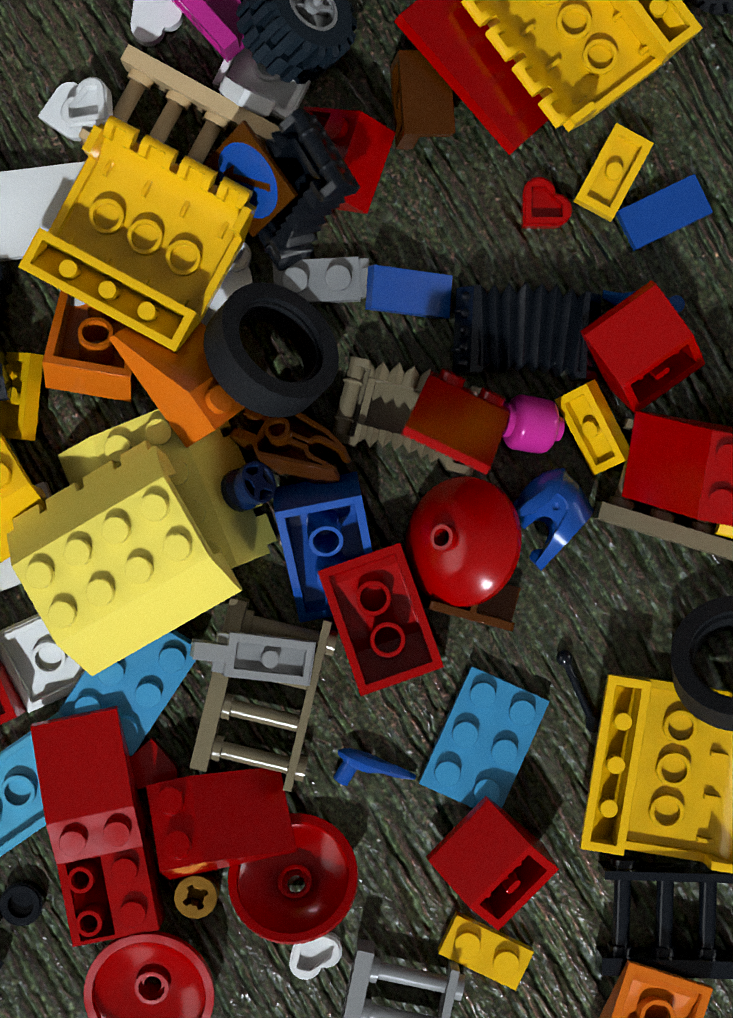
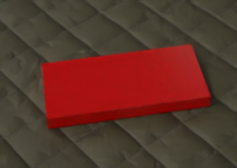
M416 0L401 12L394 22L508 155H511L549 120L537 105L543 98L540 94L531 97L511 70L516 62L513 59L508 62L503 60L485 36V33L490 29L488 25L479 27L461 4L462 0Z

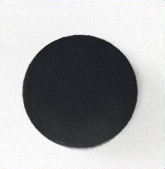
M18 880L12 883L0 898L2 916L6 921L16 926H26L33 923L41 915L45 907V895L42 888L30 880Z

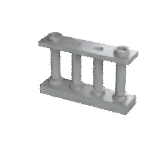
M357 938L341 1018L451 1017L454 1000L461 1001L465 986V974H460L457 962L448 959L445 975L381 962V957L374 956V941ZM377 979L441 992L437 1016L433 1017L372 1004V999L365 998L368 983H376Z

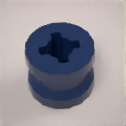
M259 461L248 462L241 468L229 471L223 476L221 481V493L224 501L233 510L239 512L248 511L256 505L270 501L276 492V480L268 466Z

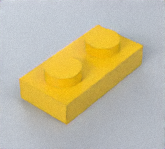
M616 123L573 202L611 222L654 143Z
M6 352L5 358L9 364L4 368L12 379V392L10 400L0 401V431L5 439L35 441L44 355Z
M595 379L555 399L593 476L628 460L630 447Z
M455 911L438 947V954L516 991L534 954V950L531 946Z

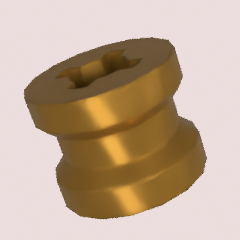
M211 871L181 877L175 889L174 902L182 915L188 918L199 919L206 917L213 911L220 893L217 877ZM192 897H194V898H196V899H199V900L201 901V903H200L198 900H194V899L189 900V899L192 898Z

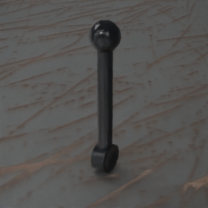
M561 650L556 655L557 663L564 666L586 716L585 727L588 731L596 733L598 732L600 718L594 715L572 665V653L568 650Z

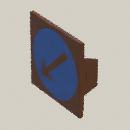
M246 120L238 125L204 163L207 167L218 172L215 185L219 186L222 179L226 176L253 191L249 203L257 208L248 230L252 237L256 236L298 195Z

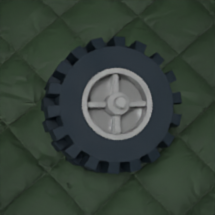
M240 0L241 4L237 7L236 15L240 19L236 24L238 32L244 35L241 41L245 48L251 50L254 54L252 58L257 64L261 62L266 67V72L272 76L278 74L282 81L288 83L293 79L297 84H305L307 81L313 82L317 80L350 49L356 38L354 31L357 29V20L352 16L355 11L352 3L347 0Z

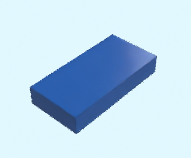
M693 174L618 210L616 216L634 252L713 213V210L696 175Z
M381 265L368 266L365 310L448 319L450 318L452 275Z

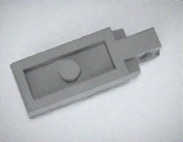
M369 258L302 259L282 271H278L273 262L274 284L290 289L302 296L310 304L361 302V299L366 298Z
M217 631L215 641L192 638L190 656L194 660L211 661V671L221 673L225 677L310 686L316 642L313 640L239 631Z

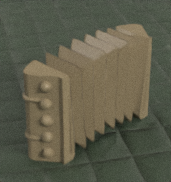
M351 356L346 377L343 378V391L336 415L333 416L335 420L331 432L343 445L355 448L358 443L365 440L368 448H370L377 441L382 449L388 443H391L393 452L403 445L407 454L416 451L419 459L427 455L429 464L439 459L444 470L447 472L471 477L473 474V468L402 435L407 419L431 368L419 376L415 365L404 372L399 362L389 371L384 361L375 369L370 360ZM474 386L468 388L477 393H480L481 388Z

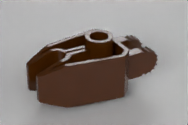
M246 408L243 413L245 419L253 425L260 426L261 429L256 435L235 427L230 435V438L236 444L255 452L260 462L268 466L273 474L313 484L335 483L341 479L336 467L322 459L329 458L345 463H350L351 461L344 445L327 428L301 412L289 417H270Z

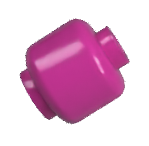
M519 394L512 398L509 403L503 404L510 408V416L502 435L505 444L509 448L543 454L550 450L554 442L561 440L565 421L563 417L559 416V409L555 402L546 398Z

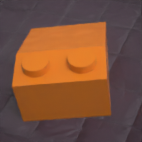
M60 290L42 361L45 387L132 402L137 378L109 340L111 336L127 326L87 304L71 306V295Z
M202 322L198 324L177 353L128 326L111 336L109 340L186 448L215 431L245 408L226 393L212 374L204 352L206 325Z
M627 960L599 1018H704L713 988L707 984Z

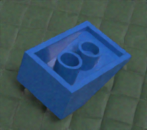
M357 471L341 474L340 481L335 483L313 484L300 482L276 487L273 497L274 513L300 623L333 616L318 571L373 552Z

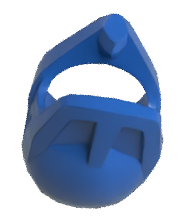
M555 468L538 475L525 486L519 497L512 503L523 529L537 520L544 522L548 527V537L542 549L533 550L529 556V559L540 571L545 568L550 560L569 542L594 513V509L580 484L567 473L565 468Z

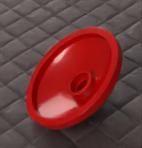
M461 476L437 484L419 501L407 527L405 553L415 583L434 601L454 607H471L491 599L507 584L517 566L522 542L519 517L508 496L500 488L486 480ZM448 532L449 540L446 544H444V538L446 533Z
M290 813L297 848L296 852L230 866L228 872L229 896L237 915L252 932L261 938L279 944H303L329 933L349 912L358 888V865L348 840L328 821L303 813ZM297 880L305 882V886L300 892H292L290 890L293 882Z
M161 931L134 934L111 941L94 958L84 983V1005L88 1018H211L215 1003L214 979L208 964L201 954L183 939ZM151 976L157 977L161 983L153 985L147 978Z

